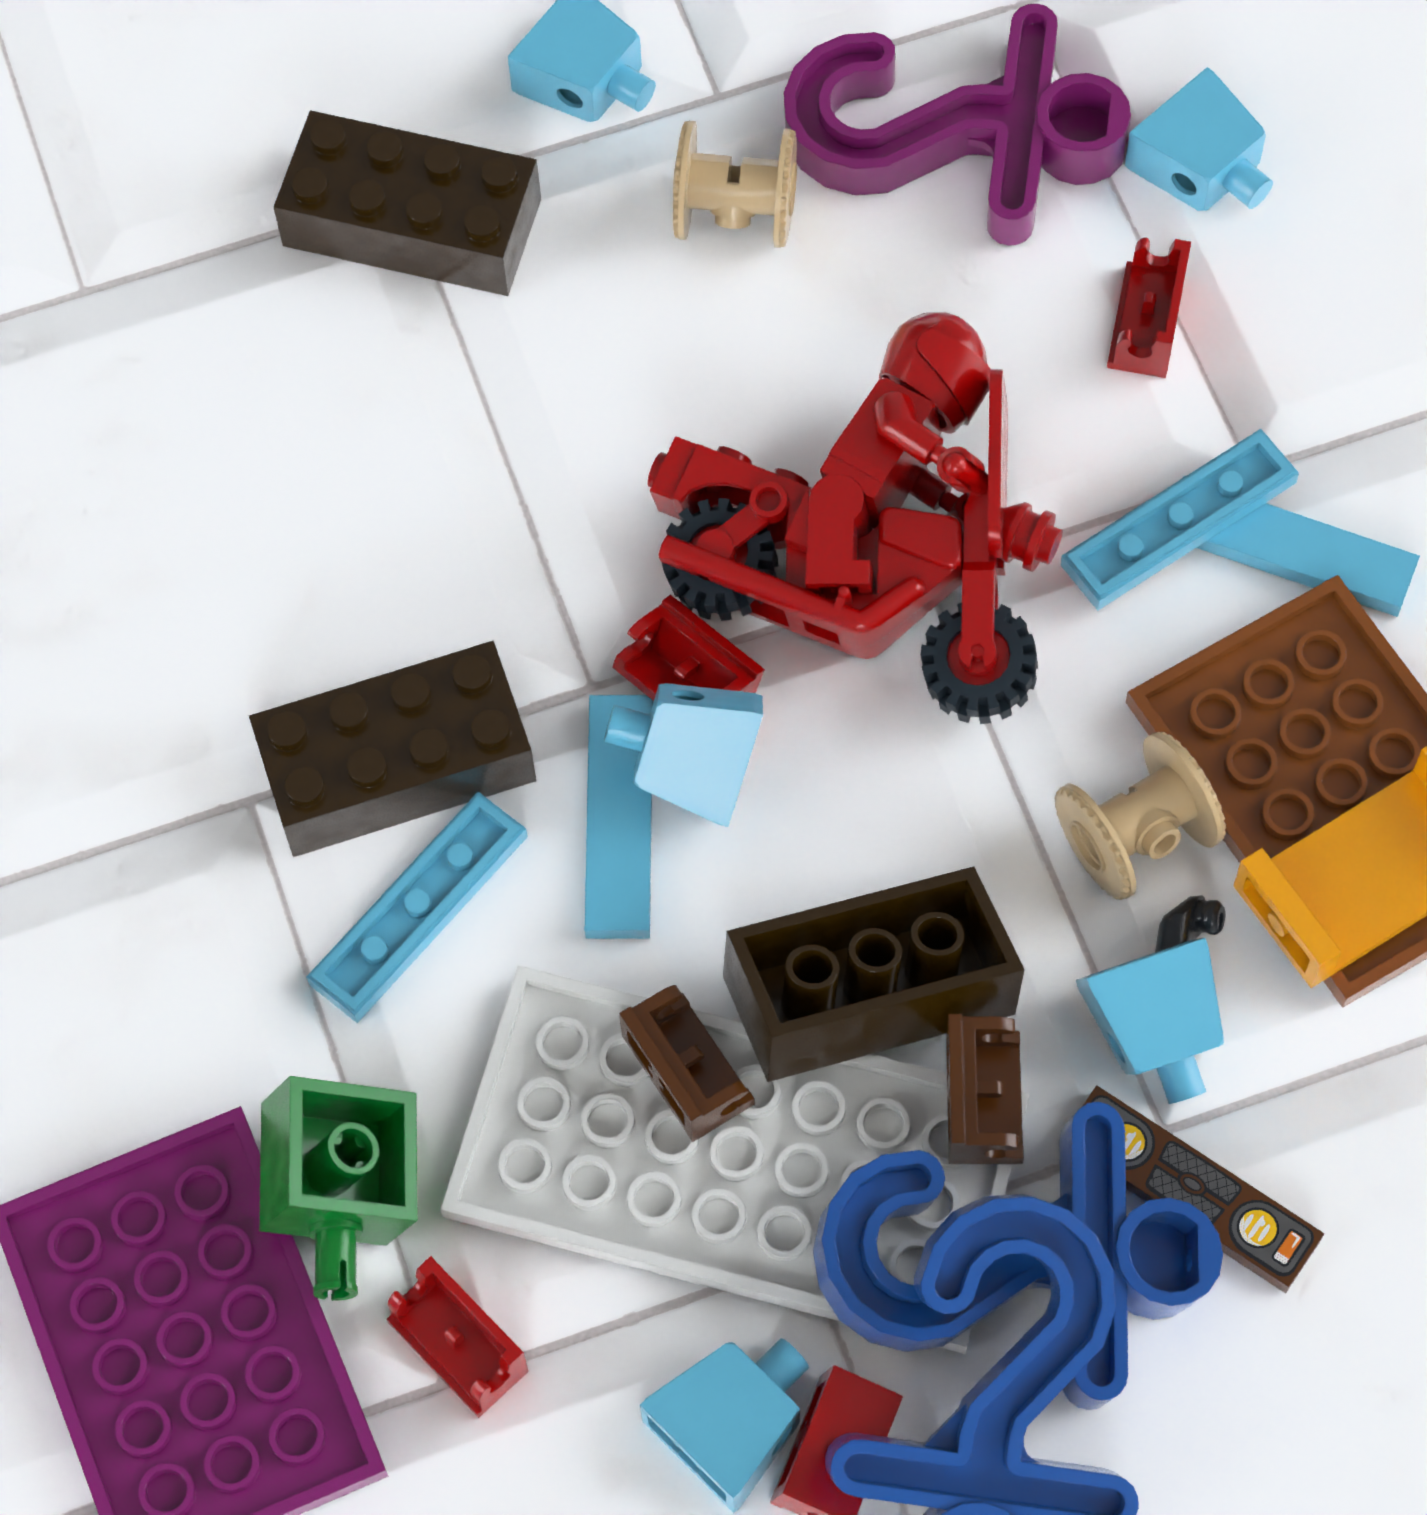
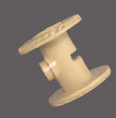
M684 121L679 137L673 177V230L675 238L680 240L687 239L692 209L710 210L715 215V223L718 226L730 229H741L750 226L751 217H754L756 214L774 216V248L785 247L789 236L796 193V132L784 128L779 160L743 157L741 166H733L732 156L697 153L696 121Z
M1165 732L1152 733L1144 739L1143 755L1149 776L1130 786L1127 795L1119 793L1102 804L1097 805L1080 787L1067 783L1060 787L1054 796L1056 814L1072 850L1095 883L1114 899H1127L1136 892V877L1129 857L1136 852L1141 855H1149L1152 859H1160L1168 855L1181 840V832L1178 830V827L1181 826L1192 839L1208 848L1219 844L1226 835L1225 817L1211 783L1188 750L1178 740H1175L1170 734L1167 735Z

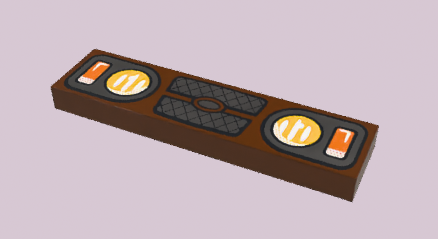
M1096 1085L1082 1106L1092 1102L1109 1104L1122 1117L1125 1127L1126 1189L1144 1201L1169 1197L1192 1204L1208 1216L1219 1233L1223 1253L1286 1294L1322 1241L1325 1233Z

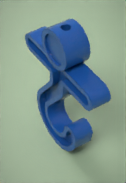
M1101 1102L1087 1103L1079 1108L1061 1129L1059 1139L1060 1198L1051 1203L1071 1211L1098 1236L1114 1270L1116 1311L1104 1347L1063 1389V1393L1069 1402L1085 1410L1099 1409L1121 1394L1127 1384L1128 1311L1133 1315L1152 1320L1174 1317L1210 1291L1220 1276L1223 1260L1219 1233L1208 1216L1188 1202L1169 1197L1148 1200L1126 1215L1124 1122L1116 1109L1109 1104ZM915 1150L881 1155L852 1172L820 1215L813 1247L819 1288L838 1319L868 1342L904 1352L943 1347L1026 1289H1050V1280L1044 1267L1033 1256L1025 1253L1008 1254L993 1261L984 1271L974 1300L966 1309L955 1314H943L923 1303L919 1299L914 1285L901 1282L887 1271L879 1258L877 1247L880 1226L892 1218L914 1216L928 1209L943 1190L945 1182L944 1169L938 1159L928 1152Z
M1025 1194L985 1196L952 1212L925 1243L914 1275V1289L919 1299L928 1307L943 1314H955L966 1309L974 1300L982 1274L993 1261L1008 1254L1025 1253L1033 1256L1044 1267L1050 1280L1051 1298L1046 1313L961 1399L959 1407L925 1442L862 1433H845L837 1437L828 1446L825 1455V1468L830 1479L840 1490L854 1497L929 1507L923 1515H1137L1139 1501L1135 1488L1115 1471L1102 1467L1031 1458L1024 1447V1436L1028 1425L1104 1347L1116 1311L1114 1270L1098 1236L1071 1211Z

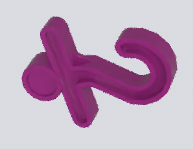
M1037 3L1022 6L1013 14L1004 76L987 84L960 86L876 128L857 129L847 126L837 119L835 112L842 105L852 100L881 97L893 88L895 83V45L884 34L876 32L843 34L815 46L793 67L783 92L785 128L796 132L797 165L800 170L829 189L851 195L889 193L966 155L992 156L993 164L988 194L987 230L992 239L1007 246L1023 243L1032 235L1041 167L1057 180L1074 185L1095 184L1111 177L1123 164L1127 152L1128 132L1131 122L1130 104L1122 89L1106 77L1091 73L1069 74L1052 82L1058 29L1057 16L1047 6Z

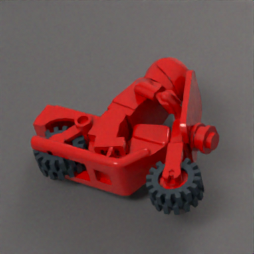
M926 312L910 318L897 328L888 342L878 382L830 450L827 459L820 468L822 479L817 481L812 489L803 477L792 471L775 468L774 472H770L752 465L750 458L735 449L719 446L716 451L677 436L674 437L667 454L660 452L655 458L647 480L648 487H651L649 490L659 512L682 521L679 526L672 522L666 530L667 536L664 538L659 550V559L662 562L664 574L675 597L678 596L681 603L691 611L693 608L697 609L701 618L710 620L712 613H717L721 621L732 620L731 612L739 610L742 616L749 614L857 658L870 659L883 653L929 611L962 585V602L957 604L958 612L951 615L946 609L938 615L940 624L937 627L930 625L925 633L927 643L926 645L922 644L920 656L928 692L933 700L935 698L938 700L941 710L948 715L951 711L957 713L958 720L969 723L970 717H979L980 724L991 723L990 716L1000 714L1003 720L1012 715L1011 708L1017 704L1021 708L1028 701L1027 692L1029 689L1034 690L1037 681L1036 669H1038L1036 645L1033 635L1028 632L1027 623L1021 616L1015 619L1012 616L1011 608L1003 604L998 609V576H1006V562L1010 563L1013 559L1023 562L1022 568L1030 572L1035 571L1040 562L1049 565L1057 552L1063 530L1054 527L1056 514L1045 510L1042 514H1038L1032 511V505L1027 502L1007 507L1008 402L1004 370L991 369L988 366L986 349L978 332L959 316L947 312ZM989 392L987 474L984 464L967 449L960 446L947 449L942 446L944 440L940 435L941 432L952 434L962 425H969ZM931 462L936 464L939 476L931 472L927 465ZM953 487L955 490L962 492L964 494L960 497H957L956 495L951 493V489ZM908 494H910L934 511L941 507L948 513L944 515L901 507ZM786 548V581L777 578L775 567H779L776 549Z

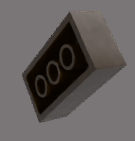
M310 110L273 206L282 246L509 296L541 202L537 159Z
M494 640L249 715L293 857L466 804L477 792L488 797L537 781L532 749Z
M975 866L727 930L723 979L767 1082L946 1034L948 1014L1000 1017L1016 1015L1025 969Z

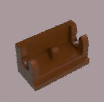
M677 985L669 986L633 1008L628 1007L619 1013L623 1039L692 1142L755 1105V1098L739 1079Z
M948 1014L946 1031L949 1164H1023L1020 1031L1015 1030V1019L1000 1016Z

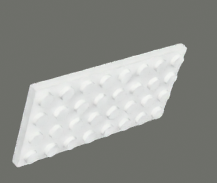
M518 965L440 1210L443 1218L840 1321L819 1288L813 1247L820 1215L852 1172L881 1155L915 1150L930 1153L942 1165L945 1174L944 1187L928 1209L918 1215L892 1218L882 1224L879 1229L877 1247L879 1258L891 1275L901 1282L914 1285V1275L925 1243L952 1212L985 1196L1005 1195L1013 1164H949L947 1073L870 1054L767 1082L742 1021L695 1009L693 1011L744 1086L749 1089L755 1098V1105L692 1142L622 1037L619 1013L628 1007L633 1008L646 1000L647 997ZM1021 1092L1022 1125L1030 1094ZM972 1327L940 1348L966 1354Z

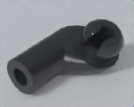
M1203 895L1190 896L1165 914L1159 923L1155 952L1194 940L1201 933L1206 932L1210 935L1220 933L1226 918L1223 904L1218 900L1207 901Z

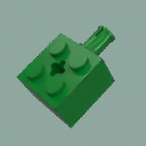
M289 1076L261 1103L259 1231L305 1236L315 1240V1286L313 1287V1295L316 1298L325 1300L328 1298V1291L332 1290L331 1301L352 1299L358 1295L357 1243L387 1246L418 1221L417 1093Z

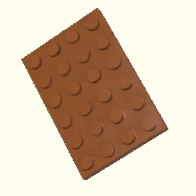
M1338 575L1127 691L1125 701L1148 735L1156 732L1170 734L1194 757L1217 795L1226 824V835L1223 841L1239 863L1261 848L1264 849L1270 858L1276 856L1413 771L1421 749L1427 746L1426 691ZM1427 916L1324 980V983L1342 1008L1427 959Z

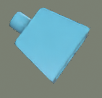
M556 0L507 56L513 92L587 122L598 121L615 100L640 112L648 105L656 88L654 80L639 72L642 67L639 35L599 0Z
M1206 67L1130 131L1125 166L1130 171L1197 211H1207L1228 192L1249 209H1253L1266 198L1273 186V181L1257 168L1261 161L1266 138L1263 127L1209 67Z
M668 683L659 684L650 714L617 705L613 706L604 742L638 751L633 781L637 787L718 825L729 827L763 718V695Z
M1206 938L1190 940L1075 980L1079 992L1126 1075H1137L1157 1069L1168 1104L1184 1101L1207 1092L1194 1055L1224 1045V1036Z
M780 1338L756 1363L735 1343H725L648 1396L640 1404L642 1422L735 1513L746 1501L800 1423V1408L785 1392L809 1369V1365L804 1357L783 1338Z

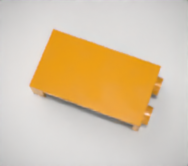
M1427 746L1421 749L1413 771L1276 856L1270 858L1264 849L1261 848L1240 861L1233 887L1310 988L1315 987L1427 916Z

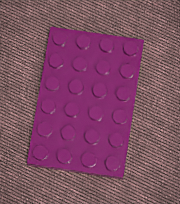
M241 1106L0 1205V1243L99 1515H300L389 1477L319 1299L313 1295V1284L293 1235L259 1231L260 1151Z

